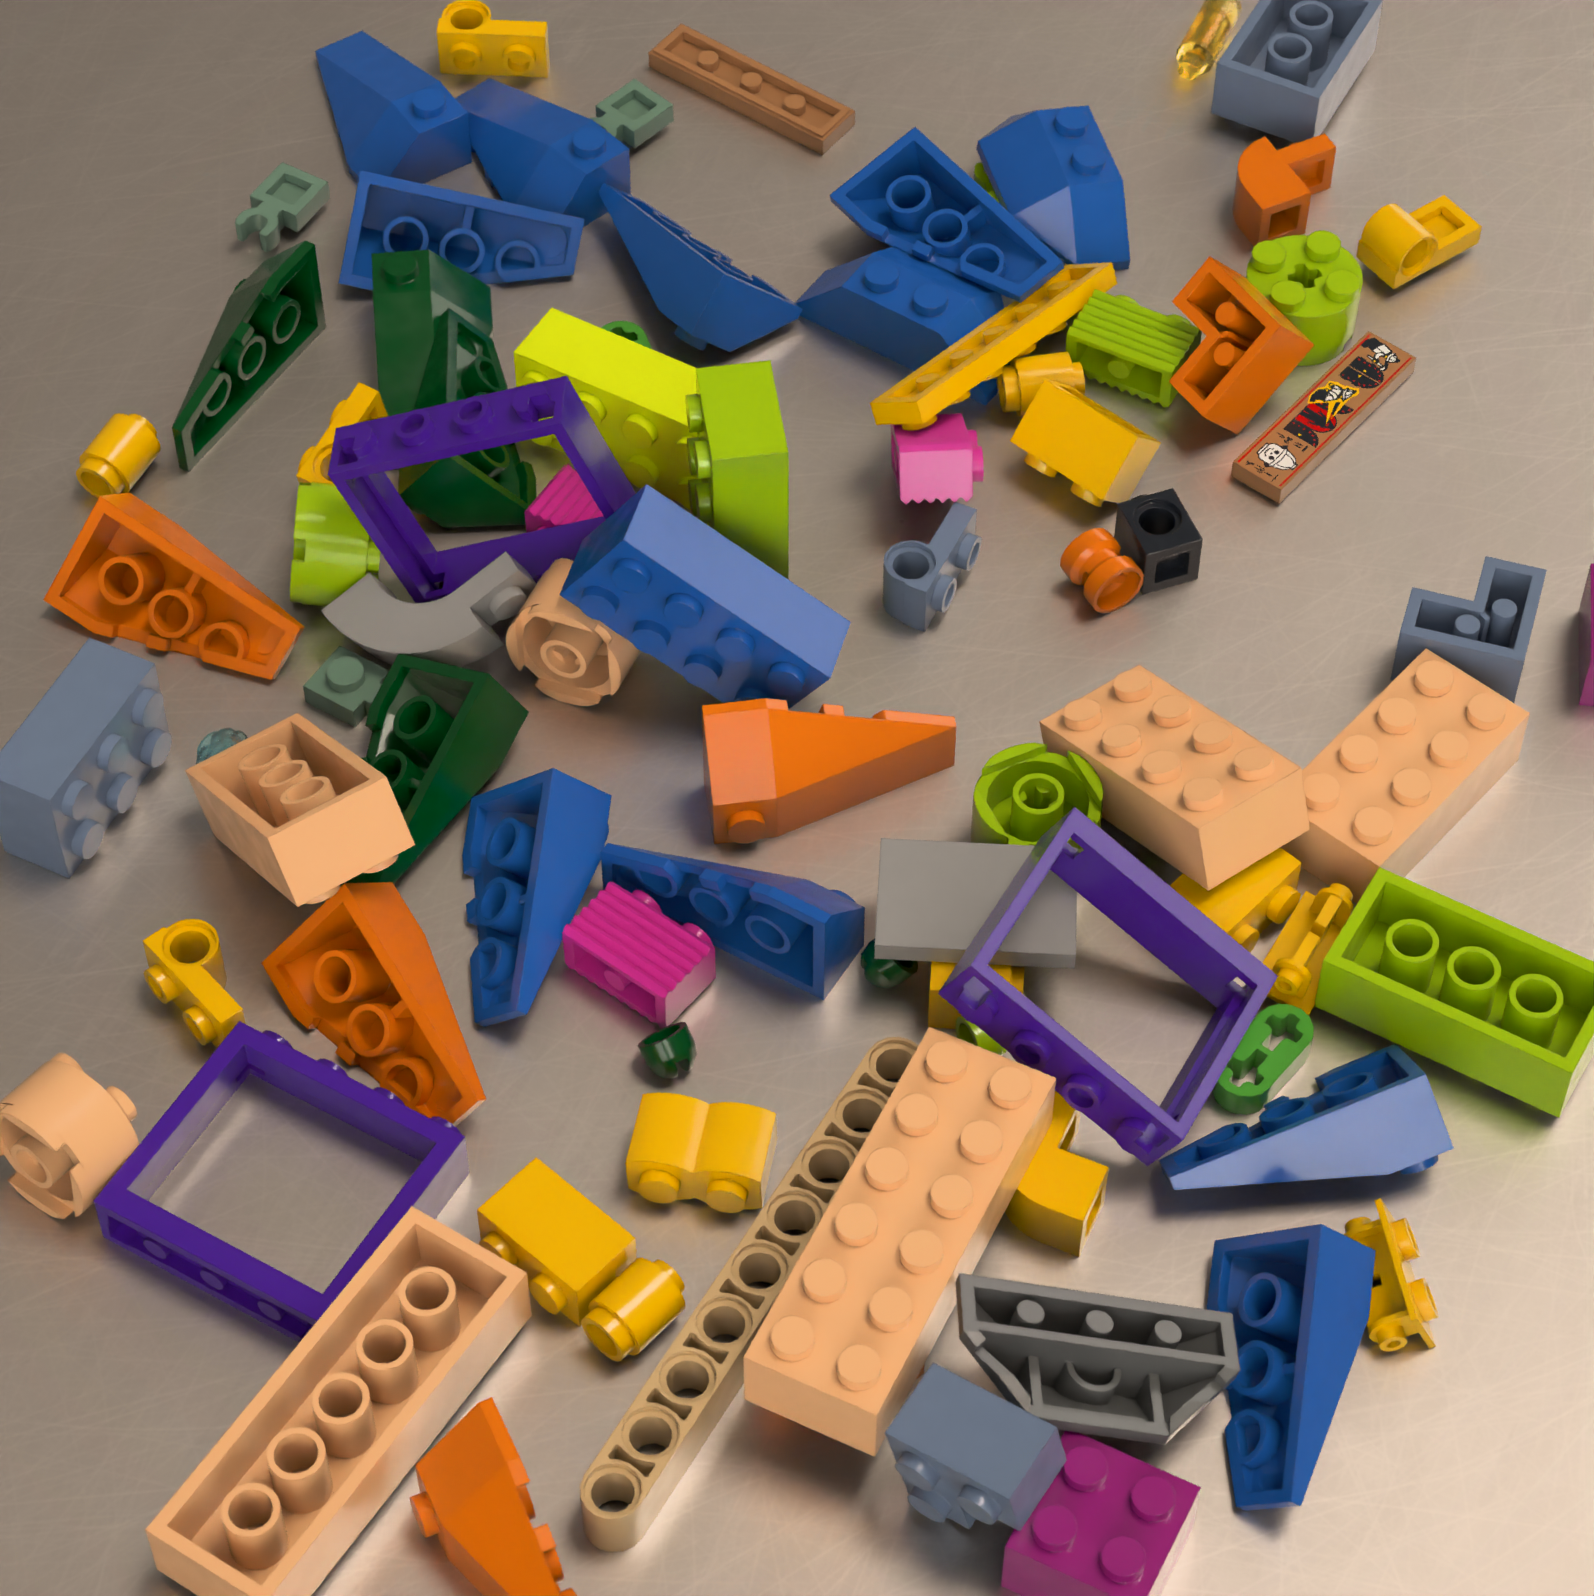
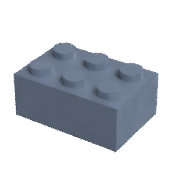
M1259 0L1217 62L1211 113L1295 143L1321 135L1375 51L1383 0Z
M89 637L0 751V837L5 852L69 879L84 859L91 858L97 852L104 832L119 812L124 813L130 808L140 784L153 767L157 768L162 765L171 748L172 736L169 733L163 704L164 698L160 690L155 663Z

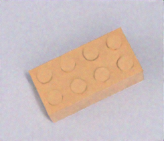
M1426 648L1302 770L1310 830L1280 848L1302 862L1301 867L1327 885L1339 883L1346 886L1353 894L1351 901L1357 904L1379 867L1405 877L1518 761L1530 713Z
M1141 665L1120 673L1113 680L1085 696L1069 702L1064 708L1039 721L1043 744H1048L1047 752L1067 757L1069 750L1084 758L1098 774L1103 787L1102 818L1208 891L1310 830L1302 768Z
M299 713L185 770L214 836L297 907L303 904L320 903L331 898L339 891L340 885L361 873H375L386 869L397 860L399 853L415 845L387 777Z

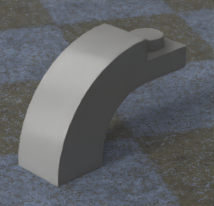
M505 551L458 589L435 601L410 603L398 600L388 587L368 573L321 611L341 633L366 652L389 665H393L398 654L462 667L482 659L504 645L491 626L499 620H505L516 615L536 586V583L528 571Z

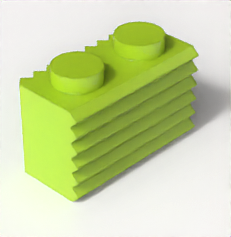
M1095 289L1092 297H1089L1087 304H1084L1083 310L1079 312L1077 319L1075 318L1072 326H1069L1065 352L1069 353L1072 363L1081 362L1083 372L1089 380L1096 378L1100 384L1106 382L1110 388L1117 386L1121 392L1128 390L1132 396L1138 394L1142 400L1149 398L1153 404L1159 402L1165 408L1170 406L1178 393L1168 381L1200 345L1202 331L1180 315L1171 314L1167 316L1140 306L1134 299L1126 295L1113 296Z

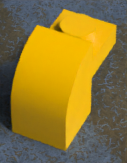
M1055 1091L1052 1123L1005 1213L1010 1221L1030 1238L1079 1257L1104 1205L1109 1167L1069 1152L1079 1132L1081 1112L1072 1108L1064 1100L1063 1096Z

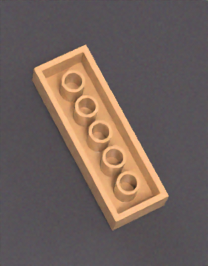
M932 1027L928 1028L743 1357L745 1400L874 1457L876 1456L886 1437V1430L901 1409L957 1303L955 1281L959 1273L970 1275L973 1273L1052 1123L1056 1086L1055 1077Z
M412 1206L145 1529L157 1570L198 1596H312L532 1316L527 1273Z

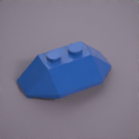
M1088 105L1035 110L1010 116L978 141L976 150L999 203L1053 253L1063 259L1064 266L1069 264L1112 262L1114 270L1129 269L1130 250L1123 179Z
M895 247L870 253L824 271L795 302L803 309L800 314L801 317L913 371L1004 309L1001 294ZM997 377L980 382L970 390L971 395L969 398L986 406L998 393Z

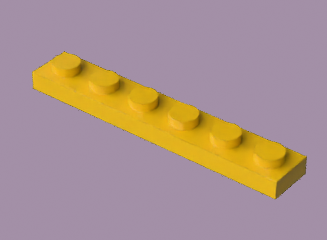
M1112 262L1065 265L1060 272L1022 303L1013 301L871 401L870 406L876 425L901 424L904 430L910 431L933 424L937 420L936 414L949 405H954L968 399L971 395L970 390L980 382L1001 375L1005 364L1014 358L1034 351L1036 349L1035 343L1044 336L1066 328L1067 320L1083 310L1084 304H1087L1089 297H1092L1095 289L1107 292L1118 284Z

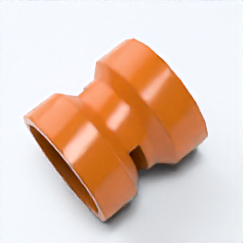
M1104 528L1090 529L1075 538L1064 550L1060 560V567L1072 583L1084 586L1083 595L1097 612L1110 613L1122 608L1135 597L1143 584L1144 574L1132 558L1120 555L1121 547L1119 543Z

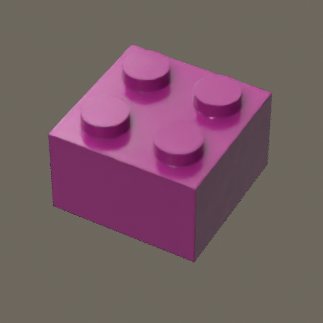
M1064 1431L1061 1442L1067 1461L1021 1531L1014 1529L1008 1539L1004 1550L1001 1586L1021 1596H1161L1194 1528L1201 1487L1085 1435Z

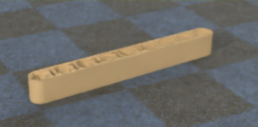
M887 1037L876 1042L868 1050L584 1474L580 1484L583 1531L589 1542L598 1549L607 1552H623L634 1547L645 1536L744 1384L743 1357L870 1133H859L853 1131V1129L873 1128L898 1083L886 1080L901 1078L919 1046L912 1040L902 1037ZM823 1178H833L839 1180V1182L833 1184H825L819 1182L818 1180ZM789 1229H799L807 1233L800 1236H791L783 1232ZM764 1281L771 1283L772 1286L766 1289H755L749 1287L748 1284ZM722 1334H729L738 1338L730 1343H719L711 1340L713 1337ZM689 1388L702 1392L697 1397L686 1399L675 1395L676 1392ZM646 1444H659L666 1448L663 1452L655 1455H646L637 1451ZM610 1500H620L629 1504L626 1509L619 1512L609 1513L599 1509L603 1503Z

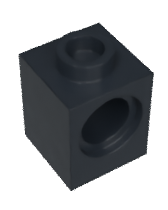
M1173 488L1150 495H1139L1131 500L1117 504L1114 538L1121 547L1120 555L1132 558L1144 574V581L1140 588L1142 595L1198 579L1203 539Z

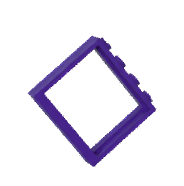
M567 376L336 428L328 476L415 603L431 602L449 595L505 551L528 571L537 584L541 576L550 568L555 560L565 558L574 561L582 540L636 494ZM553 416V418L539 421V419ZM554 434L603 516L437 552L385 474V471ZM444 581L443 588L439 589L440 582Z
M1074 807L1041 836L938 994L955 1007L964 1019L978 1026L1007 1050L1016 1062L1055 1077V1091L1063 1096L1064 1100L1072 1108L1086 1115L1115 1139L1123 1150L1137 1157L1146 1166H1149L1184 1140L1278 975ZM1070 838L1082 847L1079 851L1067 843ZM1049 870L1053 871L1217 1008L1160 1106L1155 1104L988 966ZM1238 977L1246 985L1241 987L1233 979Z
M239 1021L93 1202L104 1238L289 1338L300 1342L412 1206L433 1219L437 1218L470 1173L466 1139L446 1119L437 1116L428 1118L405 1106L402 1100L391 1091L381 1087L371 1089L350 1078L336 1063L327 1059H319L317 1061L293 1049L290 1043L279 1034L268 1030L260 1032ZM249 1074L422 1162L323 1294L149 1202V1199Z

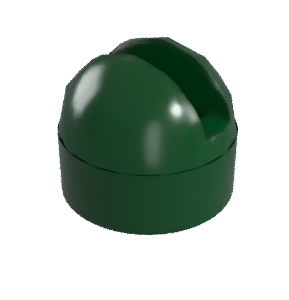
M875 938L867 944L861 953V967L864 969V976L876 987L892 988L902 984L918 971V961L874 959Z
M686 1022L666 1026L650 1034L638 1044L646 1064L653 1073L667 1079L678 1077L675 1063L678 1062L685 1071H689L693 1067L697 1055L695 1041Z

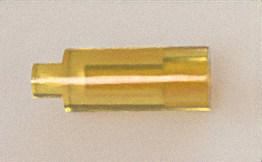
M1239 0L1204 1L1176 52L1179 62L1178 73L1181 77L1193 80L1198 74H1205L1212 69L1242 14V5Z

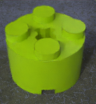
M1324 230L1312 232L1310 235H1291L1272 241H1262L1253 247L1247 266L1246 279L1314 344L1297 366L1318 365L1336 358L1344 351V344L1350 338L1352 339L1355 331L1363 283L1362 271L1356 259L1346 249L1341 247V241L1337 235Z
M300 482L294 525L290 602L327 606L366 576L367 572L379 580V574L374 573H379L381 552L334 484Z
M1024 743L998 752L984 765L982 775L975 785L972 806L971 843L1035 846L1041 836L1074 807L1100 827L1103 808V787L1098 774L1084 758L1069 750L1067 757L1047 752L1048 744ZM1071 838L1067 842L1073 848H1078V851L1082 848Z

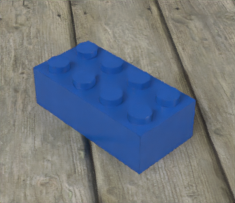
M648 484L582 540L559 594L580 608L588 617L601 621L610 629L632 642L637 649L650 654L682 675L687 682L703 689L721 702L728 703L763 698L787 700L788 710L831 678L851 623Z

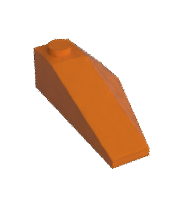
M130 492L104 495L98 498L43 599L92 633L111 638L120 637L164 652H177L202 659L205 663L269 680L276 679L305 626L180 525Z
M769 698L702 705L704 788L714 844L731 842L751 843L759 839L778 837L954 766L957 727L955 717L882 710L873 715L872 718L845 716L843 706L823 704L818 713L788 710L787 700Z
M393 882L344 883L334 896L327 899L261 962L291 1014L307 1029H317L337 1046L335 1053L348 1065H359L380 1084L381 1088L387 1089L399 1097L405 1106L428 1118L437 1116L446 1119L456 1127L486 1100L426 936Z
M493 1398L478 1402L415 1465L420 1493L411 1496L410 1503L423 1536L428 1538L437 1534L447 1559L483 1596H577L571 1587L562 1591L559 1588L558 1583L564 1581V1573L555 1549L557 1546L548 1524L546 1523L536 1528L532 1527L530 1521L535 1520L536 1515L526 1487L530 1480Z

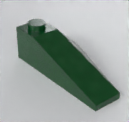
M305 240L265 260L247 279L241 280L235 287L172 426L179 468L190 472L326 328L315 244Z
M431 250L371 253L378 391L388 416L409 412L414 409L441 314L448 308L493 339L494 336L490 286Z
M450 308L441 314L413 410L508 389L493 339ZM515 443L399 468L398 493L412 511L417 514L426 515L444 528L525 524L526 509L536 499V477L532 464L526 461L521 462Z
M398 654L370 705L365 726L372 731L366 757L361 759L387 777L415 845L399 853L397 860L386 869L375 873H361L344 883L393 882L394 884L501 766L529 711L490 674Z

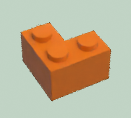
M1209 256L1172 301L1206 337L1168 382L1204 418L1238 435L1312 349L1314 344L1243 275Z

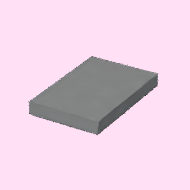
M881 838L874 959L958 963L1035 846ZM1049 870L989 964L1075 969L1077 891L1053 871Z

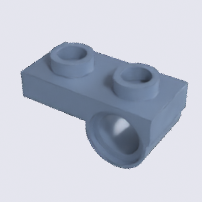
M955 502L929 544L908 540L896 543L887 550L883 564L882 602L884 609L890 616L903 621L904 625L925 632L937 611L942 613L947 611L956 591L959 574L962 569L970 571L973 568L981 549L982 538L975 535L977 509Z

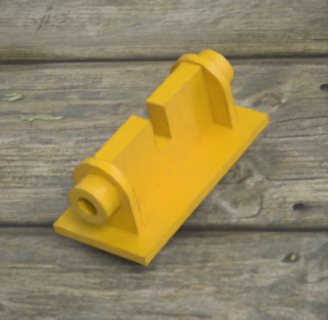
M1332 883L1328 888L1320 889L1316 896L1305 891L1263 961L1264 965L1278 975L1266 997L1279 1004H1290L1300 1008L1309 1016L1315 1005L1323 960L1353 911V904L1351 902L1353 894L1346 886Z
M1381 1198L1374 1201L1380 1219L1371 1221L1368 1217H1357L1348 1221L1344 1226L1345 1236L1376 1251L1373 1281L1381 1279L1382 1285L1373 1287L1371 1292L1370 1312L1367 1322L1369 1338L1379 1343L1382 1351L1389 1352L1401 1349L1407 1344V1336L1419 1332L1429 1349L1434 1348L1436 1345L1428 1321L1438 1318L1439 1315L1427 1281L1424 1277L1416 1280L1410 1261L1420 1257L1415 1236L1406 1218L1395 1221Z

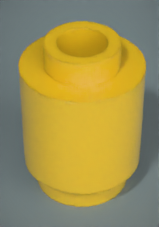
M1067 351L1014 358L1010 361V365L1003 366V373L997 376L998 396L1003 413L1016 411L1018 417L1024 416L1044 379L1067 384L1085 395V378L1081 362L1072 363Z
M117 413L112 415L79 458L80 467L76 471L79 483L96 498L104 495L129 492L161 451L156 429L148 420L137 414L126 415Z
M637 1258L589 1303L590 1313L581 1322L583 1330L593 1345L614 1361L620 1362L628 1354L638 1355L685 1310L686 1303L682 1295L685 1285L678 1273L666 1262L659 1259L651 1262L645 1258Z

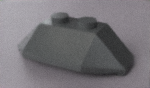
M959 1273L955 1281L960 1341L1008 1402L1056 1426L1058 1430L1165 1445L1234 1381L1240 1371L1232 1313Z

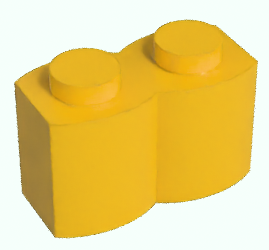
M656 1092L642 1094L625 1162L628 1188L638 1192L645 1199L656 1203H671L675 1200L696 1198L707 1203L711 1208L724 1213H738L742 1210L762 1208L778 1141L776 1113L758 1106L737 1102L709 1104L690 1096L675 1093Z

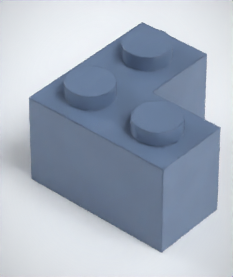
M1485 556L1474 601L1412 587L1399 633L1390 680L1393 681L1427 648L1514 703L1547 570Z
M934 1362L885 1432L896 1460L895 1468L902 1476L908 1491L907 1499L917 1511L933 1521L943 1523L948 1517L968 1529L971 1528L976 1519L989 1525H993L998 1519L1012 1528L1021 1531L1067 1461L1056 1426Z

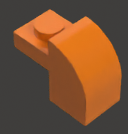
M1325 133L1293 143L1279 150H1276L1265 136L1250 144L1241 154L1237 168L1232 211L1237 226L1253 246L1262 241H1272L1280 237L1305 234L1311 195L1327 190L1331 186L1336 146Z

